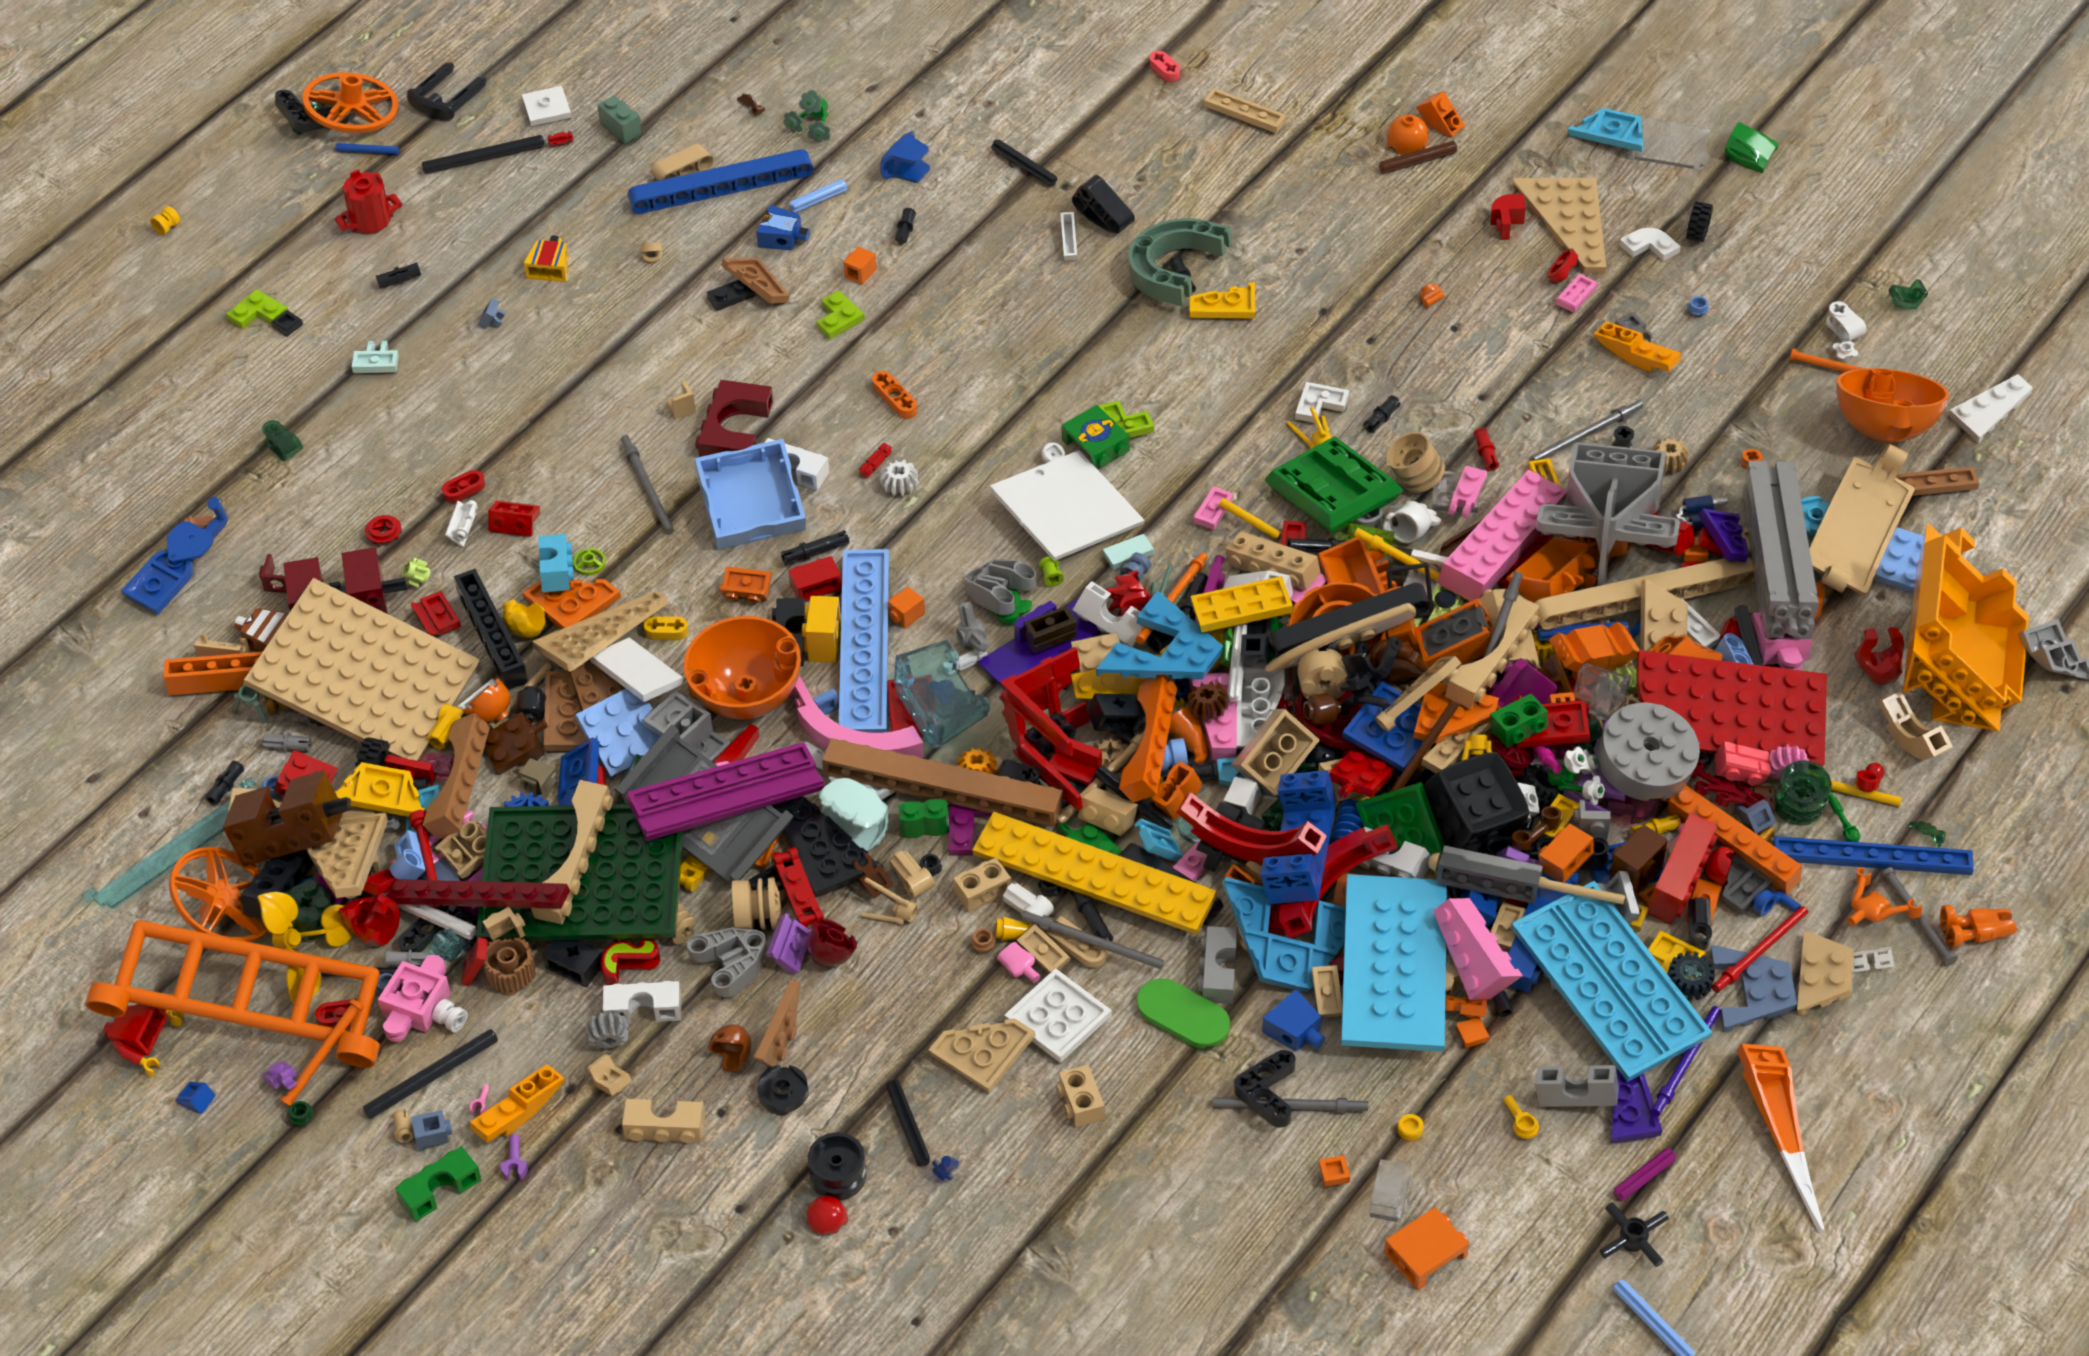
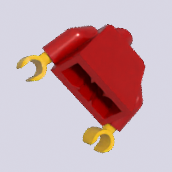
M141 1004L127 1006L123 1017H116L114 1022H107L104 1025V1034L113 1043V1048L119 1055L137 1066L139 1064L144 1066L146 1075L155 1077V1072L149 1067L156 1066L160 1069L158 1060L154 1057L146 1059L144 1056H149L167 1018L170 1017V1023L173 1026L179 1027L182 1025L181 1018H184V1013Z

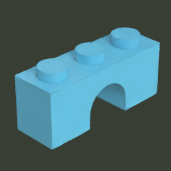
M566 534L538 536L542 592L570 590V581H574L571 542H567Z

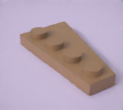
M546 671L544 720L548 724V728L544 729V751H571L587 741L586 736L574 717L577 713L581 712L574 684L569 671Z

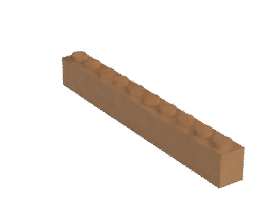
M831 738L822 759L823 775L849 778L862 784L923 798L943 799L950 804L989 813L994 811L1011 818L1055 827L1063 806L1062 790L1054 787H1046L1029 781L1024 782L1006 776L989 774L984 771H975L961 766L944 764L936 760L922 759L914 755H904L891 750L873 748L869 745H860L846 740Z

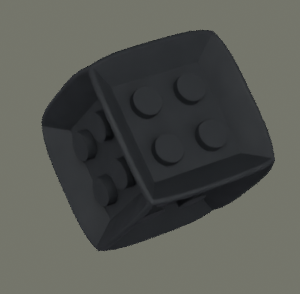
M1496 752L1481 754L1452 764L1433 775L1423 786L1445 846L1484 854L1487 852V842L1497 836H1512L1515 831L1520 830L1529 816L1527 801L1505 761Z

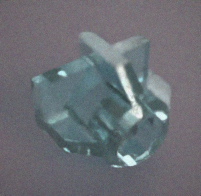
M444 929L434 935L430 952L433 955L442 957L443 960L454 961L463 951L470 949L471 940L453 933L450 929Z

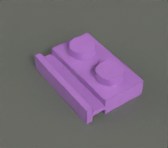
M787 913L781 915L766 956L774 958V962L790 974L798 973L807 950L806 938L809 929L797 920H791Z

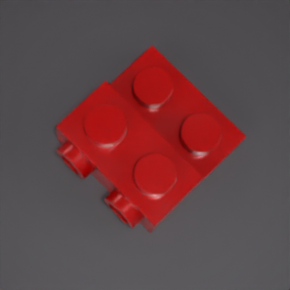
M293 750L276 782L274 792L284 797L291 779L324 770L332 784L338 768Z

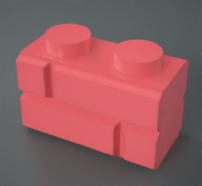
M1723 741L1714 755L1716 776L1725 777L1729 781L1737 780L1746 782L1751 786H1762L1770 776L1771 767L1769 752Z

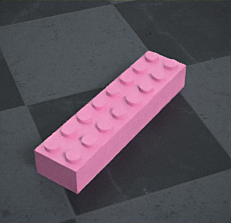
M1528 470L1445 560L1437 583L1469 601L1481 598L1482 592L1492 589L1541 534L1536 529L1539 507L1543 504L1563 505L1567 490Z

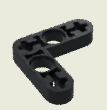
M278 90L275 93V105L295 130L308 132L327 128L314 121L306 113L303 105L291 91ZM334 106L315 109V111L327 118ZM350 113L340 123H348Z
M441 905L436 908L443 912L449 911L450 915L469 922L477 930L478 919L459 906L443 907ZM419 918L400 936L398 940L400 952H409V949L412 952H421L445 928ZM425 925L434 926L430 932L421 931V928ZM453 933L465 942H467L468 944H470L472 947L477 941L476 935L473 939L469 940L456 933Z
M1287 1050L1277 1051L1238 1075L1234 1080V1094L1274 1127L1282 1128L1288 1126L1291 1122L1292 1111L1291 1107L1272 1092L1269 1087L1294 1072L1296 1065L1295 1055ZM1268 1072L1271 1075L1269 1077H1261L1258 1074ZM1266 1098L1269 1101L1267 1103H1259L1256 1100Z

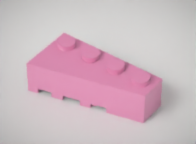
M1207 673L1204 679L1189 678L1190 693L1193 690V686L1200 687L1201 681L1205 685L1209 684L1210 681L1214 685L1220 683L1228 693L1230 673ZM1228 701L1229 706L1227 710H1224V716L1217 715L1216 720L1208 718L1205 722L1202 717L1199 718L1206 737L1210 761L1216 760L1217 763V759L1236 758L1237 702Z
M1470 898L1448 899L1433 910L1469 1000L1491 999L1523 976L1519 969H1514L1510 963L1512 959L1508 953L1501 950L1497 944L1498 939L1495 934L1488 931L1485 926L1486 921Z

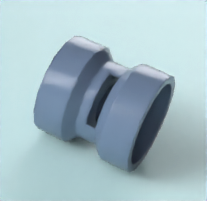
M1135 552L1128 559V563L1124 564L1121 568L1120 574L1122 576L1137 570L1139 574L1136 580L1140 582L1143 574H1146L1151 568V562L1144 554Z

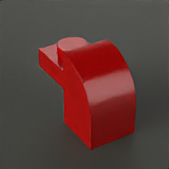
M1507 194L1498 197L1493 202L1490 225H1496V231H1500L1501 240H1510L1511 224H1524L1526 211L1524 195Z

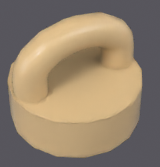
M643 243L641 245L642 258L650 263L659 261L662 258V243ZM657 252L655 257L647 256V253Z

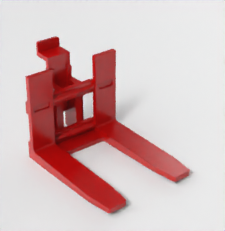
M1074 647L1053 658L1050 656L1040 661L1041 664L1017 676L1014 674L1000 681L1001 686L1006 691L1000 693L999 699L1004 703L1005 709L1002 711V715L1008 724L1011 740L1017 746L1013 750L1014 755L1023 764L1037 767L1040 772L1039 778L1049 787L1062 790L1063 799L1079 811L1083 809L1081 795L1030 744L1027 737L1029 729L1026 730L1025 726L1026 720L1066 755L1071 756L1074 754L1070 738L1049 717L1052 714L1061 713L1066 718V722L1072 724L1075 729L1089 722V716L1086 712L1087 704L1085 702L1064 712L1061 711L1058 692L1063 687L1072 683L1071 672L1080 668L1078 651ZM1047 708L1049 711V716L1043 712Z

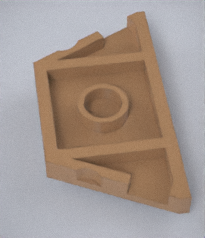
M790 980L754 1056L755 1060H758L767 1067L779 1065L780 1060L784 1061L788 1051L787 1045L796 1036V1018L801 985L799 981Z

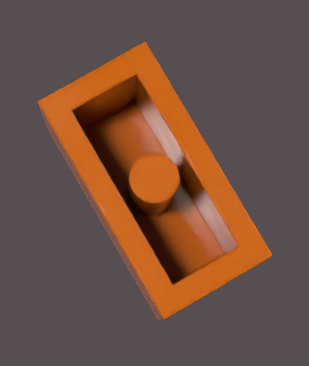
M1569 823L1563 830H1559L1556 833L1554 840L1548 846H1544L1540 850L1538 858L1539 865L1543 866L1542 872L1559 882L1565 883L1594 853L1593 837Z

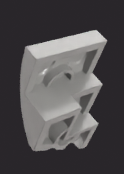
M2059 619L2017 633L2028 653L2047 670L2089 680V659H2081L2074 639H2066Z

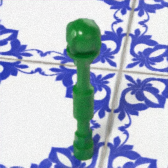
M1826 777L1818 778L1817 783L1828 797L1830 807L1843 824L1844 830L1842 833L1846 841L1859 842L1861 838L1859 830L1847 821L1843 813L1844 810L1837 797H1834Z

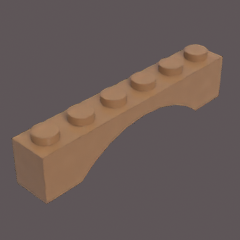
M475 712L454 721L448 739L452 742L455 752L453 767L444 787L429 805L425 815L423 826L438 840L461 831L490 729L487 723L480 719Z

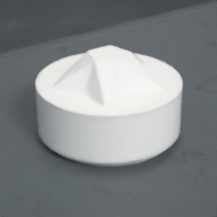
M1048 443L1041 452V458L1044 463L1065 456L1064 449L1057 443Z

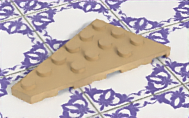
M657 590L536 639L532 641L534 649L571 672L667 605L666 595Z
M386 813L343 817L339 822L333 842L305 849L336 898H354L361 895L388 823Z

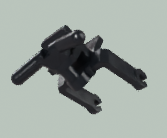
M1397 636L1389 637L1386 649L1377 668L1372 666L1367 657L1369 645H1364V641H1358L1355 644L1354 654L1344 655L1341 658L1347 669L1348 676H1346L1345 682L1339 688L1341 692L1353 691V694L1340 703V713H1344L1350 707L1358 704H1369L1382 708L1388 706L1387 699L1371 694L1380 685V679L1386 678L1390 673L1396 654L1402 646V641L1397 640Z

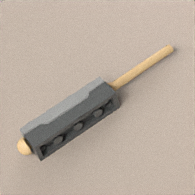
M1444 846L1442 855L1440 853L1432 854L1428 861L1429 867L1436 872L1438 868L1436 882L1438 884L1534 904L1539 888L1624 905L1625 895L1552 881L1541 877L1543 868L1541 865Z

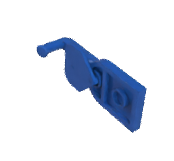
M212 497L208 500V508L214 511L216 517L205 529L188 521L181 522L175 526L167 535L168 549L153 555L121 590L125 597L159 615L190 580L193 574L192 562L196 558L202 557L210 549L214 538L226 526L228 516L219 498Z
M590 738L561 756L558 806L573 805L572 798L579 780L592 783L597 782L600 741L595 738Z

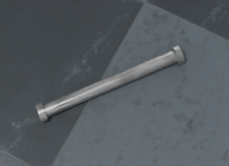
M1892 867L1885 869L1880 875L1881 878L1889 883L1904 905L1908 904V901L1912 898L1895 876V870ZM1922 913L1919 918H1914L1943 957L1942 962L1945 966L1955 963L1958 956L1955 952L1949 950Z

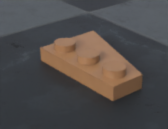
M758 257L723 258L720 266L768 303L788 302L790 295Z

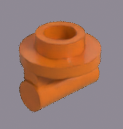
M1432 282L1422 287V293L1419 294L1425 307H1429L1445 297L1439 285L1436 284L1434 286Z

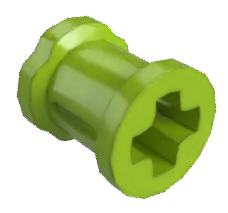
M1050 556L1040 560L1038 566L1044 573L1045 585L1053 587L1061 584L1064 581V576L1058 567L1059 560L1053 561Z

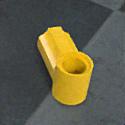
M444 704L441 707L438 721L426 737L433 748L440 751L446 749L450 743L448 738L453 722L468 716L463 709L449 704Z

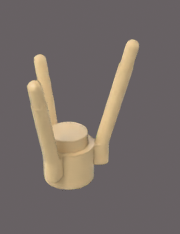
M869 878L864 879L866 883L897 901L893 908V913L896 914V917L872 913H861V917L895 922L903 925L905 921L911 923L914 920L918 911L917 904L899 897Z

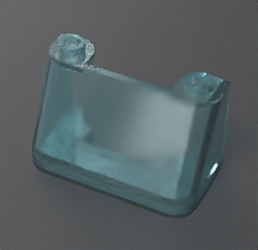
M948 640L896 655L894 685L896 692L932 749L946 744L988 716V711L990 710L988 698L983 697L982 694L973 695L956 669L959 654L955 647L952 648Z

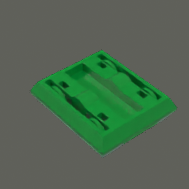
M1335 436L1275 468L1265 478V482L1275 492L1331 535L1351 525V522L1374 509L1379 510L1395 501L1403 492V489L1392 478Z

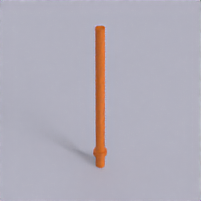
M1200 553L1197 558L1192 559L1188 570L1166 597L1172 603L1177 600L1195 574L1204 568V563L1208 558L1205 553ZM1144 626L1135 638L1136 642L1143 644L1154 629Z

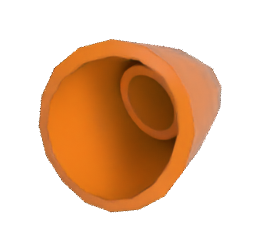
M1185 707L1172 715L1168 734L1174 739L1183 738L1186 748L1194 754V763H1203L1208 756L1206 737L1200 720L1196 719L1194 713H1191L1189 707Z

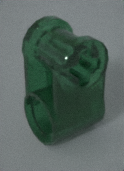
M270 420L263 424L262 431L266 436V446L282 461H286L303 449L299 438L279 421Z

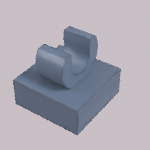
M491 298L482 312L478 323L479 326L486 329L491 323L495 327H500L503 322L501 319H503L506 313L501 309H497L499 301Z

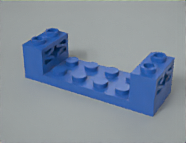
M1328 771L1283 774L1280 776L1277 790L1284 811L1281 831L1294 829L1309 821L1327 837L1318 854L1314 856L1313 854L1264 858L1260 876L1270 904L1317 901L1320 894L1337 798Z

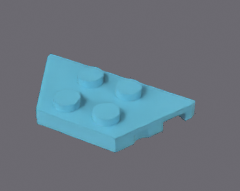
M1602 108L1595 112L1594 115L1582 119L1583 124L1575 128L1572 125L1568 128L1569 136L1643 152L1642 117L1638 115Z

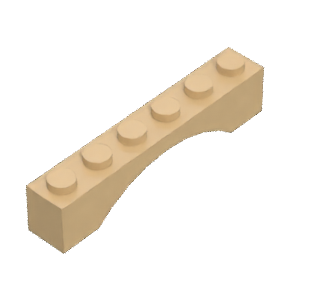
M1518 596L1517 601L1513 602L1502 633V640L1498 647L1481 660L1461 665L1457 669V673L1449 680L1445 697L1469 709L1476 702L1480 703L1486 693V688L1493 686L1497 678L1496 674L1504 671L1508 662L1507 659L1515 656L1518 644H1523L1526 641L1529 629L1536 627L1540 618L1537 616L1539 605Z
M579 780L572 798L578 821L574 847L561 868L549 879L542 882L567 884L570 893L561 909L531 908L535 919L563 925L565 917L570 915L572 909L571 901L573 896L579 892L580 878L582 873L585 874L587 871L590 852H594L596 848L597 834L599 831H602L605 823L604 816L606 811H609L612 806L613 797L610 795L608 786Z

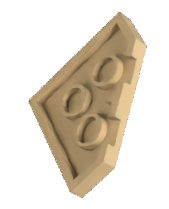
M1013 1018L1004 1020V1023L993 1025L985 1023L969 1026V1029L954 1031L952 1029L943 1031L928 1051L931 1056L990 1093L1036 1034L1034 1030Z

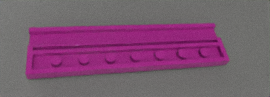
M805 742L632 790L627 792L626 799L645 836V841H650L819 792L824 788V779L819 776L815 768L816 763Z

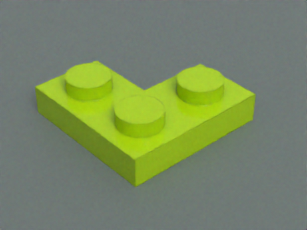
M256 289L227 312L226 316L230 322L244 329L257 317L272 324L271 322L288 310V307Z
M838 290L821 300L822 306L830 314L816 322L817 328L827 338L832 339L864 321L865 316L858 307Z
M1119 400L1098 405L1130 438L1154 432V424L1148 411L1126 416Z

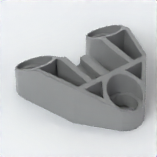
M993 559L964 577L965 591L974 603L999 615H1008L1015 611L1014 596L1007 588L1029 591L1037 586L1035 570L1030 565L1019 560Z
M726 928L691 937L687 942L689 956L697 962L720 960L723 968L712 975V988L719 996L732 997L740 993L758 976L766 951V939L764 934L758 930ZM754 940L761 941L760 945L755 947L749 944ZM693 948H702L704 950L696 952ZM724 982L728 985L718 986L716 983Z

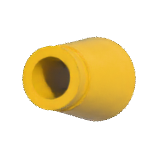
M1007 917L996 919L995 938L1001 939V941L1019 939L1032 925L1031 923Z

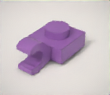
M285 1061L274 1063L268 1068V1071L262 1074L266 1083L275 1089L283 1085L287 1090H290L297 1085V1082L292 1079L297 1074L294 1068Z

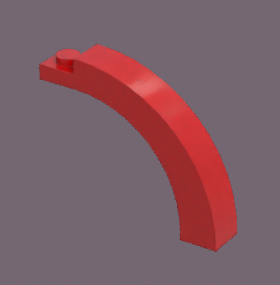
M1191 792L1185 796L1176 811V814L1193 826L1190 832L1199 839L1232 856L1257 863H1263V859L1268 857L1313 854L1314 856L1318 854L1327 837L1309 821L1299 827L1286 831H1264L1250 828L1219 814Z
M1388 824L1368 832L1363 827L1328 846L1319 899L1317 901L1281 903L1279 921L1288 938L1312 930V916L1315 907L1325 891L1338 878L1355 866L1398 848Z

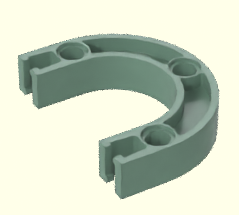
M1181 218L1164 221L1147 228L1134 239L1129 248V268L1133 284L1138 290L1151 298L1183 306L1186 302L1184 295L1186 297L1192 295L1191 277L1164 270L1155 265L1154 262L1161 255L1169 251L1186 248L1223 256L1226 252L1225 245L1226 247L1232 245L1231 227L1202 219Z

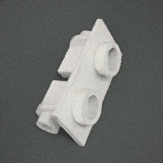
M469 500L465 504L457 501L445 536L462 548L467 540L476 515L475 512L478 510L475 501Z

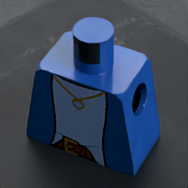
M774 205L769 206L756 232L758 247L768 249L791 250L797 239L808 241L810 237V229L801 226V216L799 214Z

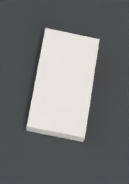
M631 638L604 648L590 658L594 665L643 702L683 685V677Z

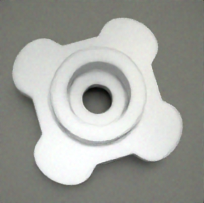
M1851 341L1842 342L1841 344L1835 343L1833 345V350L1836 351L1835 356L1839 361L1849 362L1858 356V351L1854 349V343Z

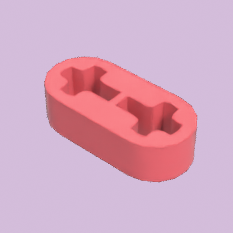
M1155 51L1150 54V67L1162 79L1174 82L1180 78V66L1163 51Z

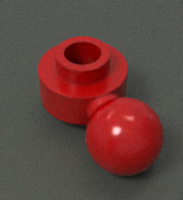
M1870 763L1865 770L1858 771L1855 779V784L1863 792L1877 790L1885 774L1883 766L1879 763Z

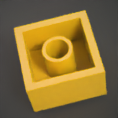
M811 596L810 604L805 606V619H807V623L802 625V637H806L804 638V652H808L809 662L837 663L841 634L839 597Z

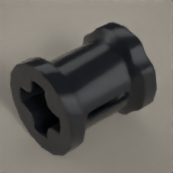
M1619 426L1614 430L1615 441L1612 446L1632 448L1633 429L1628 426Z

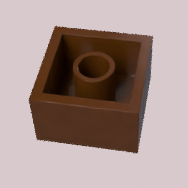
M1645 824L1637 831L1633 830L1629 834L1627 841L1622 846L1618 845L1612 853L1613 862L1609 869V881L1618 871H1628L1633 885V892L1636 896L1662 870L1668 840Z

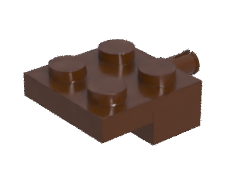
M520 712L489 731L485 746L494 769L499 775L519 763L525 766L530 758L537 760L545 755L537 737L539 732L548 728V724L544 719L532 725L531 720L523 712Z

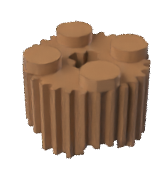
M520 937L514 938V940L504 939L503 941L493 939V942H489L486 960L483 964L487 982L490 986L492 985L493 989L496 988V991L501 990L502 993L504 992L508 996L517 994L520 988L524 989V986H528V982H532V979L536 976L535 963L529 943L525 939L521 940Z

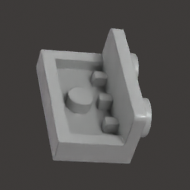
M1579 800L1578 809H1574V823L1572 825L1592 837H1602L1607 841L1611 820L1610 811H1585V800Z
M1618 871L1607 884L1597 883L1602 891L1625 895L1624 905L1612 904L1628 925H1630L1640 913L1628 871Z

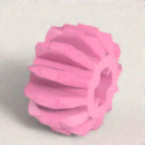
M1787 744L1786 747L1778 746L1777 750L1770 751L1771 778L1777 779L1778 782L1785 780L1789 783L1791 780L1798 781L1799 777H1806L1809 759H1807L1804 749H1799L1798 745L1789 747Z

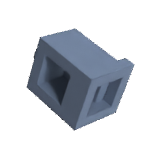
M442 1110L412 1117L414 1135L419 1152L424 1151L426 1147L449 1143L448 1135L453 1134L450 1119H444Z

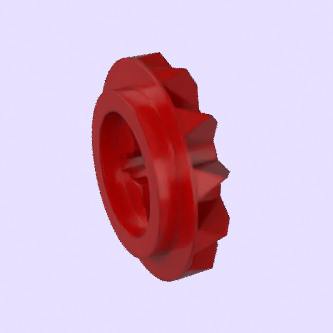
M390 515L377 516L371 519L365 527L367 539H370L372 544L378 542L381 546L384 542L391 544L392 540H397L399 534L402 533L400 521ZM386 526L387 531H385L384 534H381L380 532H382L384 527Z

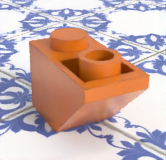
M1444 91L1428 96L1416 106L1428 126L1448 137H1453L1465 126Z

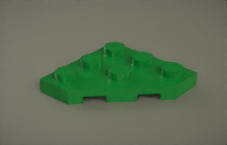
M1422 782L1355 803L1364 827L1373 830L1388 824L1397 842V846L1400 848L1404 841L1426 848L1430 855L1434 853L1442 854L1445 845Z

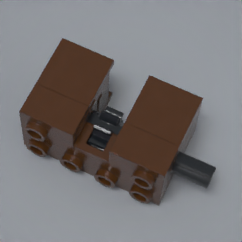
M322 770L291 779L279 808L275 806L269 794V786L235 795L222 828L244 867L333 842L343 812L352 810L351 799L347 798V796L338 798L326 773Z

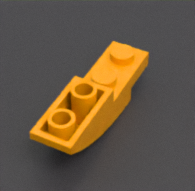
M1607 321L1594 332V337L1612 353L1648 372H1652L1655 368L1670 372L1681 360L1680 352L1644 341L1643 333Z
M548 1064L544 1065L511 1087L508 1097L470 1121V1129L486 1143L500 1134L507 1137L548 1102L563 1084L565 1078Z

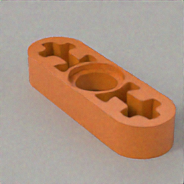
M878 371L872 376L873 389L901 418L909 419L917 414L916 400L889 372ZM892 392L900 394L898 397L889 396Z

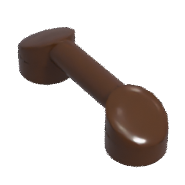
M1554 806L1543 808L1541 811V824L1530 833L1524 830L1515 831L1512 834L1511 844L1520 850H1531V844L1546 831H1553L1559 826L1561 820L1560 809Z

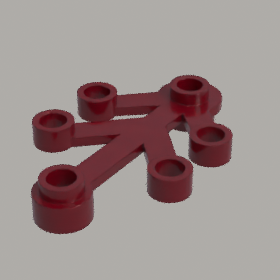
M1698 760L1690 777L1696 778L1698 776L1709 782L1706 783L1698 780L1693 790L1700 795H1707L1708 791L1718 792L1714 801L1723 807H1728L1731 802L1746 805L1745 807L1749 808L1763 799L1767 801L1766 797L1762 794L1753 792L1751 786L1746 782L1738 781L1735 786L1732 781L1727 780L1725 777L1716 776V773L1713 777L1702 771L1704 764L1700 760Z

